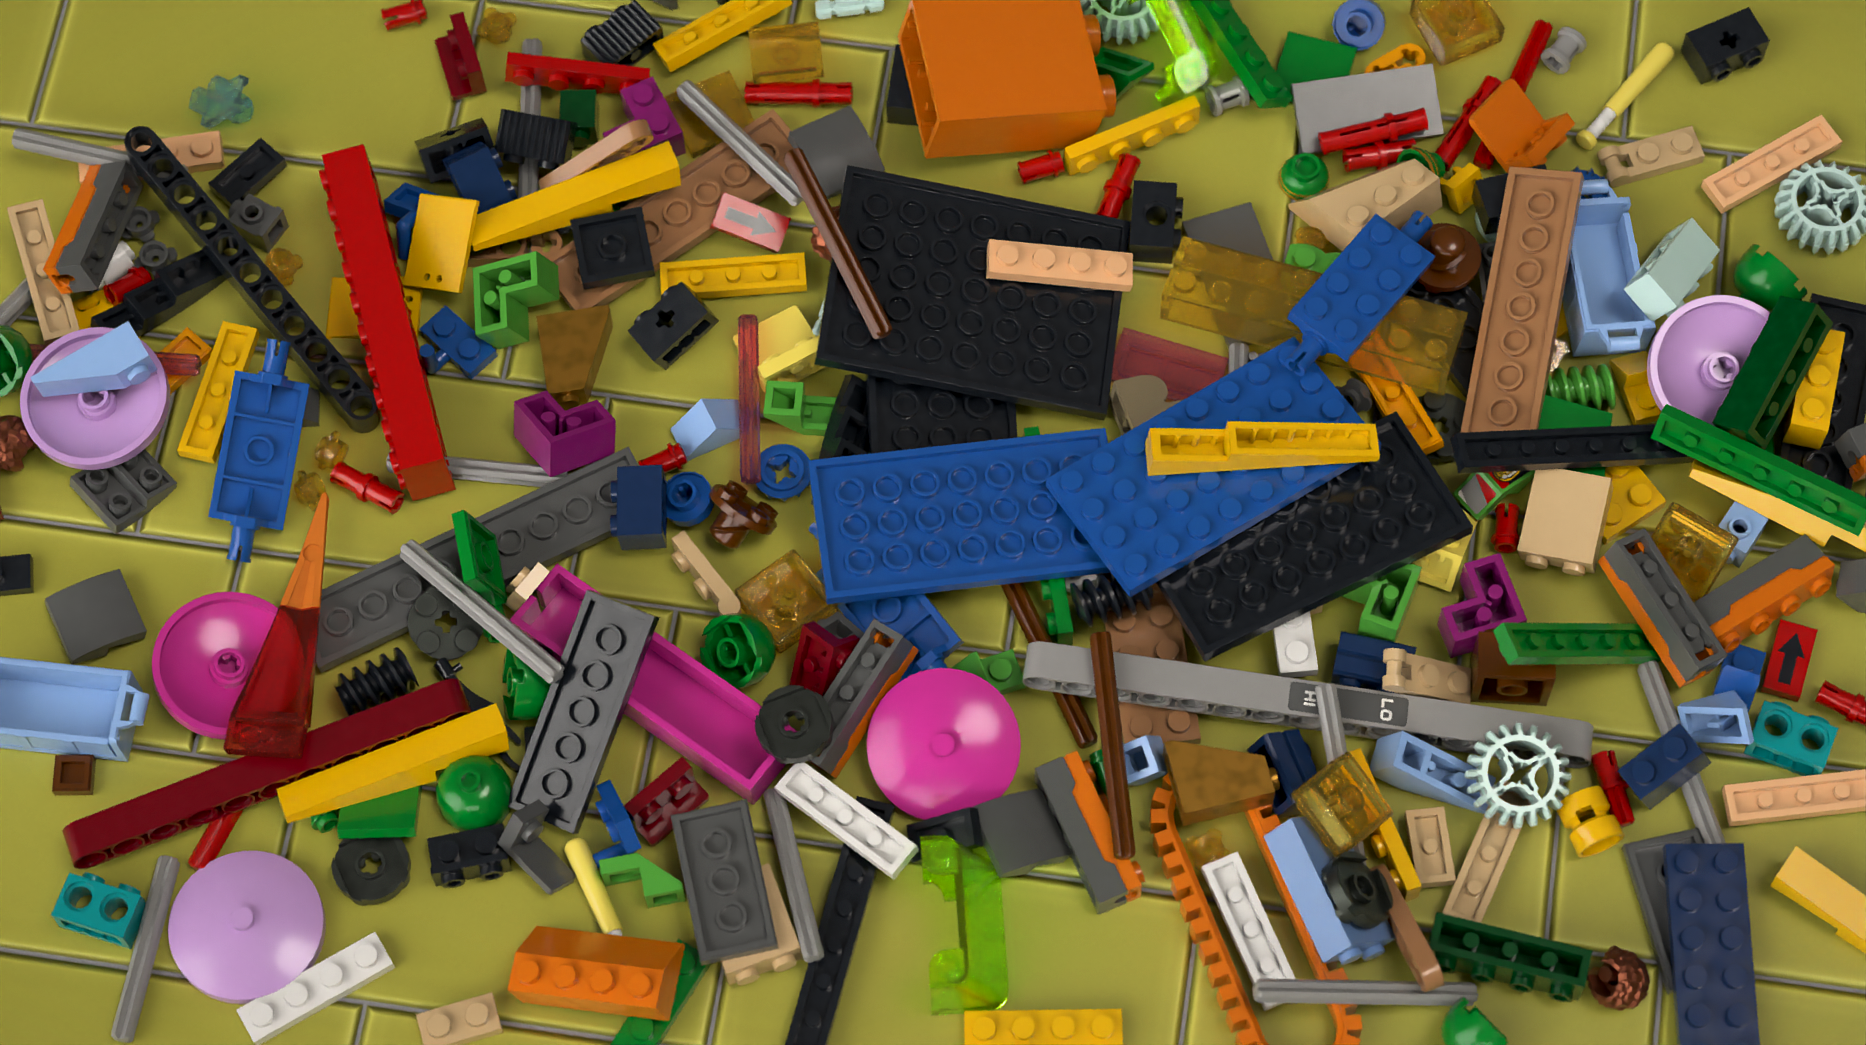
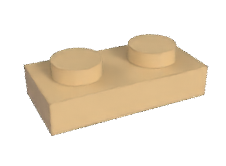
M539 562L532 570L525 566L507 586L506 591L510 596L507 598V603L504 604L515 613L550 571Z
M1444 807L1406 810L1404 818L1411 862L1421 882V888L1454 885L1456 877Z
M492 992L416 1014L423 1045H464L503 1033Z

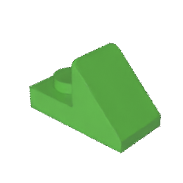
M1013 649L980 659L978 652L975 651L952 667V669L963 670L981 677L994 686L1002 695L1025 688L1022 682L1023 674Z

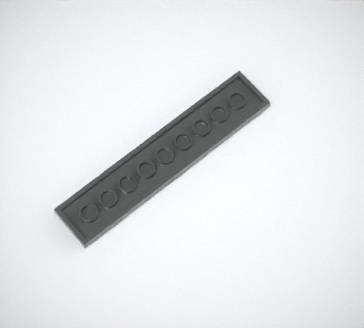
M629 447L475 518L496 535L505 586L509 585L525 566L529 570H532L538 562L544 567L550 566L612 536L610 518L611 515H617V503H612L611 481L617 480V467L639 466ZM454 528L420 544L463 581ZM397 554L322 589L321 608L319 610L304 613L291 610L322 673L409 632L407 617L411 605L417 596L433 585L400 558V554ZM442 611V616L448 614L449 611Z

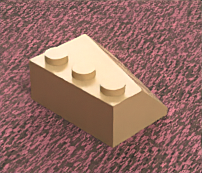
M1411 159L1389 165L1290 203L1288 206L1293 213L1343 251L1375 214H1378L1400 230L1415 211L1424 213L1419 219L1421 222L1426 216L1429 217L1441 208L1440 178L1416 159Z

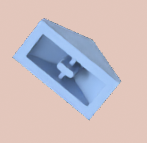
M701 398L671 428V432L676 443H680L689 461L753 433V429L738 399Z
M1735 690L1688 701L1677 706L1681 725L1695 742L1751 744L1754 742L1747 706Z

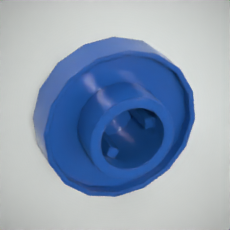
M1347 0L1335 12L1332 25L1334 34L1341 44L1355 47L1357 50H1364L1375 45L1382 37L1386 20L1383 10L1373 0Z
M682 472L674 475L667 481V518L672 523L678 526L691 527L701 523L714 508V502L709 493L713 487L703 475L696 472Z

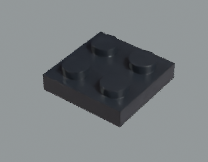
M642 206L570 220L584 290L655 276Z

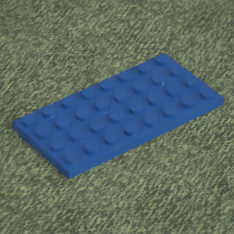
M1295 337L1288 339L1046 479L1047 489L1129 597L1141 592L1360 463L1148 476L1145 441L1150 428L1225 429L1227 421L1365 424L1315 361L1303 376L1294 374L1298 369V365L1292 371L1286 367L1285 359L1300 345ZM1378 440L1379 451H1380V449H1381V442Z
M1099 428L808 460L826 603L835 604L1110 573V570L1046 487V479L1106 445L1108 443L1106 429Z

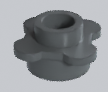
M141 206L134 207L121 237L125 240L131 238L141 239L144 243L155 238L153 232L155 225L160 221L158 212L155 210L149 211ZM139 223H143L142 227H137Z
M150 240L141 247L139 257L135 260V267H144L155 277V272L170 265L171 262L177 259L178 254L174 248H167L160 241ZM159 257L157 262L153 261L154 258Z
M1350 378L1347 380L1346 385L1342 387L1336 386L1356 413L1371 409V393L1363 382L1356 378Z

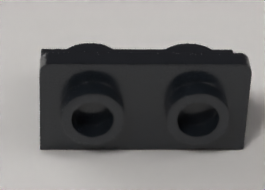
M500 823L427 838L432 866L430 871L435 885H442L444 888H455L465 884V880L475 878L494 880L502 877L504 872L512 871L510 855L498 844L505 829L504 824Z

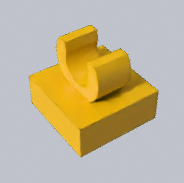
M1468 163L1463 168L1453 167V176L1448 180L1440 178L1441 191L1447 195L1450 209L1458 214L1463 213L1473 205L1471 197L1475 181L1482 179L1480 168L1472 163Z

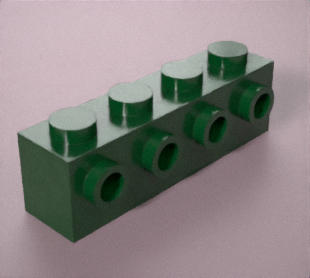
M1780 296L1774 309L1770 312L1759 337L1752 345L1751 351L1740 372L1736 375L1726 398L1717 410L1712 422L1715 427L1764 450L1767 448L1833 325V322L1818 304Z
M1436 912L1428 941L1442 973H1454L1456 970L1471 974L1470 977L1479 982L1493 983L1496 980L1508 983L1510 988L1519 992L1530 993L1536 990L1549 993L1548 996L1551 999L1560 1002H1571L1572 999L1579 1001L1585 988L1592 950L1439 912Z

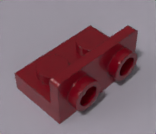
M464 12L452 14L450 19L453 29L447 30V36L435 39V45L453 100H459L487 92Z
M815 621L803 624L789 685L803 686L804 689L824 696L860 641V638L856 635H851L838 639Z
M681 757L627 802L624 807L634 829L650 846H656L674 830L671 815L698 810L709 800V795L695 780L692 766Z

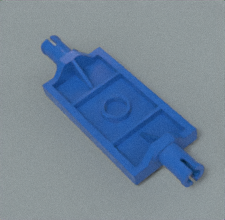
M1415 211L1400 230L1378 214L1371 218L1289 312L1287 319L1298 326L1303 334L1301 344L1285 359V365L1290 371L1298 365V369L1294 374L1303 376L1319 355L1324 356L1326 353L1336 354L1344 361H1349L1433 263L1435 255L1418 244V241L1433 227L1432 220L1428 216L1420 222L1419 219L1424 213Z
M269 338L266 341L267 347L262 371H258V374L235 370L208 515L210 518L230 521V525L233 526L226 559L236 561L239 547L242 546L240 562L251 563L250 558L256 530H260V527L283 531L310 384L287 380L288 376H284L291 342L281 341L279 353L276 356L278 340Z
M813 522L808 530L818 540L816 524ZM821 568L817 573L813 575V577L824 589V581ZM925 593L835 603L843 615L862 632L865 633L873 619L904 636L919 650L899 682L921 671L948 668L944 663L945 658L964 643Z

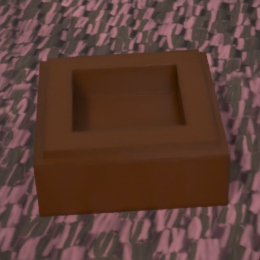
M55 755L52 786L54 795H93L96 768L95 756Z

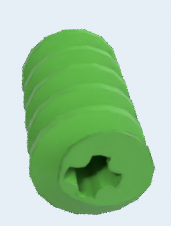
M1599 364L1596 372H1594L1591 365H1586L1582 368L1581 375L1576 366L1569 367L1566 375L1561 367L1554 368L1552 376L1549 374L1546 395L1570 402H1577L1584 406H1587L1588 401H1592L1595 409L1601 410L1603 400H1607L1610 409H1615V385L1606 364Z

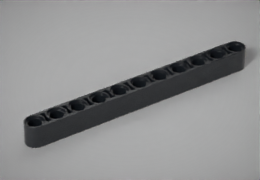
M137 126L130 129L124 139L129 161L139 175L279 343L281 341L291 342L288 354L348 426L358 433L373 431L379 424L380 413L372 391L157 134L145 126ZM142 145L151 146L144 152L135 151ZM162 171L172 172V174L168 177H157V175ZM183 197L194 198L187 204L178 202ZM211 222L216 224L209 230L200 229L205 223ZM233 248L238 250L232 256L222 255V252L226 249ZM255 274L260 276L255 282L248 283L243 281L249 275ZM271 301H279L282 303L278 308L269 309L265 307V305ZM294 327L304 329L299 335L292 336L287 334ZM321 353L326 355V358L321 362L309 360L314 354ZM338 380H344L349 383L342 389L331 387ZM359 407L371 409L365 416H358L353 413Z

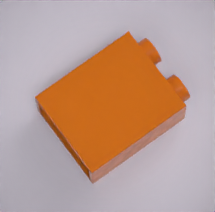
M910 0L898 33V40L926 159L1064 149L1069 145L1094 136L1102 119L1113 117L1116 110L1115 84L1110 75H1098L1094 59L1099 54L1101 46L1099 21L1095 14H1083L1080 0Z

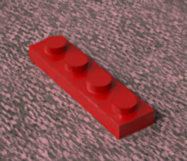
M508 52L505 82H513L518 86H548L559 91L566 89H596L597 94L610 93L621 95L620 90L649 78L650 68Z

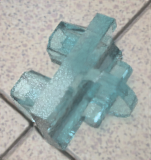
M241 74L231 80H227L219 75L213 77L207 89L199 86L192 91L189 109L202 114L201 125L208 129L227 118L237 124L247 122L254 113L252 101L242 93L243 88L249 82V78Z

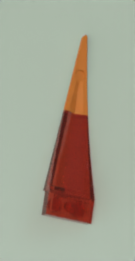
M326 492L321 494L301 553L278 611L246 683L230 713L223 746L227 755L302 759L307 731L311 727L329 509V497Z

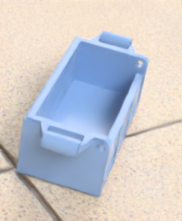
M1607 179L1584 180L1581 195L1607 193L1608 197L1580 199L1562 300L1573 357L1645 351L1656 331L1655 321L1650 320L1624 290L1625 286L1640 268L1637 244L1635 243L1630 214L1628 212L1631 207V201L1629 197L1617 198Z
M0 657V748L60 755H94L96 759L128 762L136 726L144 725L150 695L143 692L132 671Z

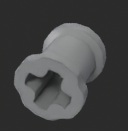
M1562 27L1557 33L1558 39L1551 48H1547L1541 54V60L1544 65L1557 74L1563 75L1571 67L1570 62L1577 53H1582L1587 47L1585 38L1571 27Z
M1238 75L1233 76L1230 82L1216 87L1208 85L1204 88L1208 107L1215 117L1222 115L1223 110L1231 107L1249 105V92Z

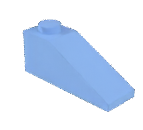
M129 321L30 378L41 395L49 397L124 389L130 385H137L146 381L151 373L158 369Z
M1404 731L1377 739L1369 767L1374 777L1404 791L1481 814L1486 812L1488 807L1486 802L1478 808L1473 804L1481 797L1480 792L1468 794L1467 788L1477 783V781L1465 778V772L1477 769L1476 767ZM1488 774L1489 783L1492 787L1496 777Z

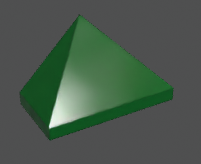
M1106 47L1100 48L1099 54L1094 57L1098 75H1110L1116 89V100L1155 69L1153 62Z

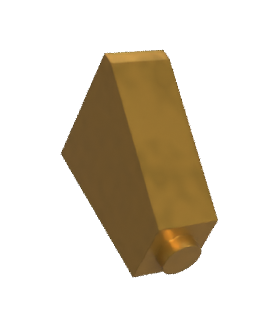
M609 304L536 316L547 391L564 410L588 403L613 329Z
M1174 740L1164 742L1163 758L1183 826L1273 805L1275 791L1280 789L1275 768H1268L1265 756Z

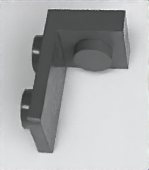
M538 799L512 814L498 844L547 894L552 895L573 883L576 875L539 838L544 829L542 823L549 809Z

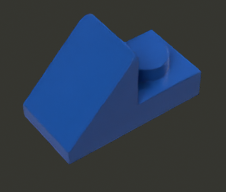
M1740 644L1735 650L1727 653L1728 656L1722 661L1712 695L1735 690L1746 704L1749 713L1761 679L1760 673L1766 653Z

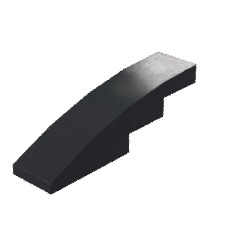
M200 250L157 270L154 280L125 293L122 303L91 317L90 326L115 329L129 321L137 336L140 337L176 316L227 279L204 251Z
M854 374L845 375L829 419L819 459L869 454L865 451L869 441L866 382Z

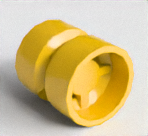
M1600 786L1584 788L1561 800L1563 805L1556 811L1564 828L1572 829L1569 838L1578 857L1584 858L1601 853L1615 846L1624 838V833L1616 817L1607 814L1610 804Z

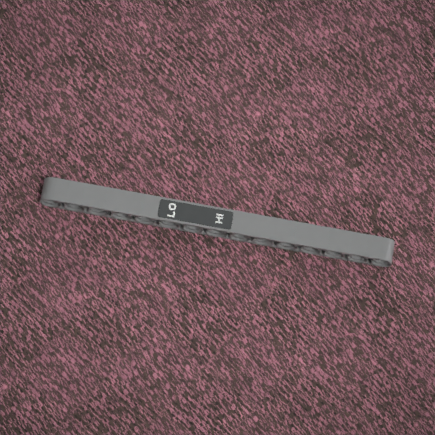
M1041 641L1029 643L1026 651L1023 684L1037 690L1096 698L1091 648ZM1113 652L1119 702L1322 731L1315 687L1327 683ZM1335 684L1344 735L1378 739L1404 731L1439 749L1478 754L1473 746L1478 741L1488 745L1484 737L1488 731H1492L1499 738L1498 728L1505 724L1512 735L1514 725L1522 723L1523 735H1526L1529 728L1534 725L1538 728L1535 738L1540 740L1545 733L1551 734V739L1546 743L1550 749L1556 744H1561L1562 749L1555 754L1557 760L1561 758L1569 759V764L1564 767L1584 768L1591 764L1593 725L1586 721ZM1522 746L1505 747L1509 753L1513 752L1522 760H1529L1537 756L1536 753Z

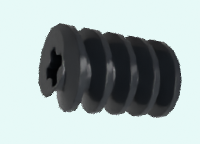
M1112 573L1110 575V582L1103 574L1098 575L1096 587L1089 579L1082 580L1081 591L1075 583H1070V592L1075 610L1079 618H1083L1089 628L1093 627L1094 615L1096 614L1103 623H1107L1108 611L1110 610L1114 612L1118 619L1122 618L1124 606H1127L1132 615L1137 614L1138 602H1141L1147 611L1151 610L1152 598L1154 597L1152 585L1129 597Z
M398 647L393 649V661L384 653L379 655L380 667H377L371 660L366 661L365 674L356 666L351 668L352 680H349L343 673L337 675L338 686L335 689L348 716L355 714L354 707L356 706L361 711L369 709V700L376 706L382 704V694L384 693L391 700L397 698V687L405 694L411 693L410 681L419 686L413 670L401 649Z

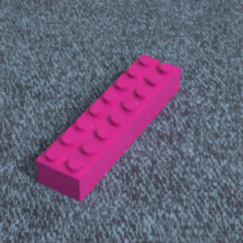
M556 564L536 588L540 604L545 609L541 612L537 598L530 595L510 621L560 662L586 590L599 592L559 564ZM654 631L624 714L739 796L747 799L752 805L757 802L786 765L779 763L773 756L768 754L757 737L755 719L756 715H759L762 706ZM789 725L784 727L786 731L792 730L793 733L798 732Z

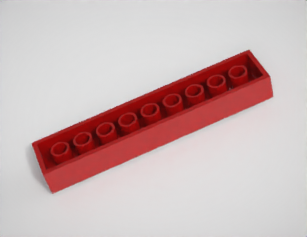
M364 144L323 154L322 159L325 169L319 170L323 189L327 193V208L336 229L334 236L344 261L341 264L346 282L350 286L351 293L349 296L353 311L358 318V333L362 345L365 346L367 354L365 361L369 375L373 378L375 386L373 393L378 410L382 414L383 420H381V425L386 442L389 443L391 450L389 457L394 474L397 475L401 490L408 489L412 501L456 490L452 473L448 468L449 462L444 458L447 457V452L426 370L419 352L420 347L412 324L411 312L406 301H404L405 293L400 278L401 272L377 178Z

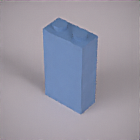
M1336 813L1290 818L1263 836L1323 963L1340 961L1341 965H1345L1360 957L1364 961H1369L1385 952L1383 946L1396 939L1388 920L1372 929L1359 927L1353 922L1344 924L1335 914V902L1321 877V870L1329 865L1334 858L1343 852L1354 851Z

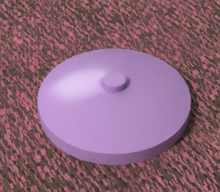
M1712 295L1688 302L1672 313L1656 332L1647 358L1649 387L1659 409L1662 411L1664 406L1668 404L1714 426L1712 422L1717 410L1722 405L1733 385L1736 375L1740 372L1752 345L1756 342L1765 326L1770 312L1744 298L1730 295Z
M92 327L74 331L51 343L37 356L22 384L20 412L28 434L44 454L52 460L71 468L99 470L122 464L138 455L150 445L166 420L170 404V385L165 369L157 355L141 339V343L158 370L151 373L146 381L137 385H130L124 389L43 397L30 378L112 331L114 328Z
M264 851L230 853L214 859L203 869L197 870L179 891L173 903L168 923V939L171 953L186 979L205 995L232 1004H247L256 998L274 993L291 983L302 972L313 967L321 952L326 933L324 906L317 889L307 874L286 858Z

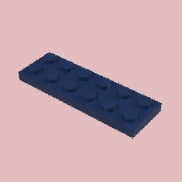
M1744 843L1665 844L1663 847L1677 1045H1760Z

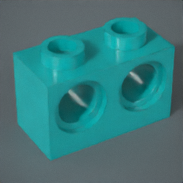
M1764 700L1752 728L1754 742L1746 744L1744 754L1801 776L1818 775L1825 768L1838 728L1830 725L1822 717L1815 715L1805 716L1793 711L1785 703ZM1765 726H1776L1780 729L1782 735H1771L1767 732ZM1802 740H1813L1819 749H1808L1804 746Z
M84 872L82 876L69 873L51 916L59 927L131 949L139 931L146 902L140 895L141 891L130 885L119 884L117 888L105 884L103 878L92 873ZM92 896L91 902L86 907L76 908L80 898ZM128 907L124 917L118 920L111 919L116 909Z

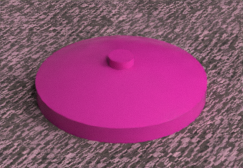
M218 592L204 595L188 602L166 621L158 634L153 649L152 678L156 693L164 708L177 722L187 729L214 739H244L261 734L272 728L295 706L305 682L306 652L297 628L288 616L275 605L246 593Z
M936 668L921 671L896 684L887 692L875 709L867 735L869 766L879 788L898 808L923 820L963 808L973 807L1001 797L1015 776L1021 753L1018 723L1014 712L1003 695L981 677L970 672L952 668Z

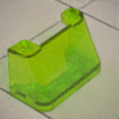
M1126 0V1H1127L1128 5L1130 6V5L1134 4L1135 2H1137V1H1139V0ZM1146 0L1176 58L1174 63L1162 69L1166 75L1165 82L1162 88L1155 92L1162 107L1175 103L1211 84L1218 78L1221 72L1220 60L1189 0Z
M942 835L921 836L923 885L933 884L937 886L942 892L944 902L956 901L959 948L939 951L929 963L932 1016L964 1014V1011L999 1010L1005 1005L1009 994L1001 878H999L991 860L952 838Z

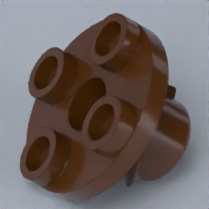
M1449 223L1433 224V227L1418 241L1419 245L1435 255L1431 266L1418 279V282L1424 285L1427 291L1437 294L1459 290L1471 283L1478 275L1481 264L1480 246L1474 236L1464 228Z
M729 480L727 485L715 484L709 493L713 502L721 509L709 531L719 544L730 549H737L751 530L771 535L777 527L775 518L778 512L769 504L762 501L758 504L746 496L748 491L742 485L732 480Z

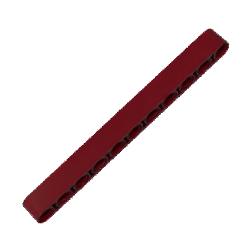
M452 678L434 683L71 822L64 827L62 832L73 866L77 869H87L274 798L278 796L277 788L472 713L461 682L458 679Z

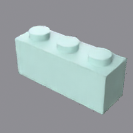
M1690 218L1665 235L1625 286L1624 290L1650 320L1655 321L1663 315L1669 317L1678 308L1685 305L1683 299L1691 295L1699 287L1700 284L1697 280L1713 269L1714 265L1711 262L1720 249L1697 222Z

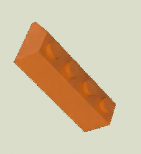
M536 926L515 953L507 990L522 1003L669 1021L685 945L678 942Z

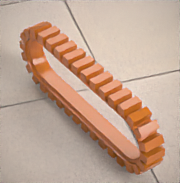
M1167 773L1162 779V788H1156L1151 803L1149 824L1150 834H1154V850L1158 858L1163 856L1162 869L1167 879L1172 878L1171 890L1175 900H1181L1180 912L1184 922L1190 921L1189 934L1194 945L1199 943L1198 955L1203 967L1209 965L1207 977L1212 989L1219 987L1216 998L1222 1011L1229 1009L1227 1010L1226 1022L1230 1032L1234 1033L1245 1028V1030L1237 1032L1235 1044L1269 1045L1264 1038L1176 829L1174 813L1177 803ZM1273 805L1244 811L1315 979L1348 980L1343 967L1334 970L1337 968L1338 961L1323 963L1263 837L1281 825L1277 814L1271 816ZM1327 1004L1336 1031L1333 1045L1360 1044L1361 1039L1359 1038L1362 1031L1361 1014L1351 1015L1356 1013L1358 1004Z

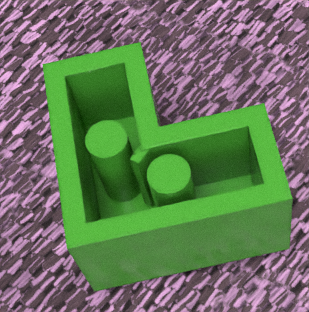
M535 251L473 268L475 335L497 349L530 341L528 307L560 299L558 265Z
M1409 563L1342 596L1365 605L1357 635L1396 643L1417 590L1422 567Z

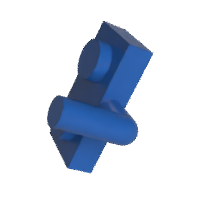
M406 182L384 200L385 212L401 218L396 223L398 255L403 260H408L412 240L411 229L415 224L419 195L421 193L438 195Z
M446 305L420 328L421 335L432 344H424L419 350L425 370L430 374L436 373L450 361L472 380L497 357L496 350L489 343L477 337L475 331Z
M611 780L596 785L601 800L595 802V805L613 843L620 841V843L592 854L598 869L600 868L599 860L633 854L641 848L630 817Z

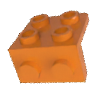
M1514 79L1503 81L1469 118L1471 127L1506 173L1509 172V166L1529 168L1545 164L1547 162L1545 156L1550 151L1560 147L1567 140L1565 134L1575 125V122L1568 113L1544 120Z

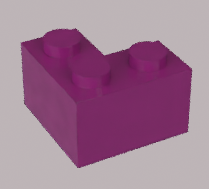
M653 76L620 90L623 109L629 121L603 132V138L629 122L645 119L649 124L654 139L635 153L669 141L675 157L686 153L683 132Z
M546 390L514 401V436L549 477L596 462L615 453L616 420L598 400L564 410Z
M1500 553L1464 563L1459 581L1467 600L1443 607L1437 626L1450 658L1473 651L1478 631L1484 632L1490 628H1497L1502 623L1527 622Z

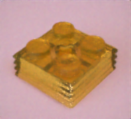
M1411 0L1409 14L1441 66L1502 41L1505 27L1489 0Z
M1672 502L1667 508L1651 536L1693 602L1709 593L1738 542V537L1676 502ZM1684 549L1691 553L1689 558L1683 555Z
M790 550L735 589V595L739 599L744 612L766 624L771 631L778 653H783L799 641L803 624L827 619L838 611L837 603H826L824 584L796 550ZM783 597L788 601L793 599V604L789 606L781 605L780 599Z
M1349 751L1332 760L1291 794L1300 813L1307 817L1320 835L1322 843L1331 850L1335 857L1353 849L1393 815V810Z

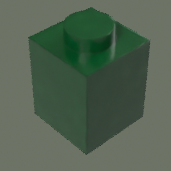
M596 89L560 90L559 119L577 122L574 147H585L599 141V102Z

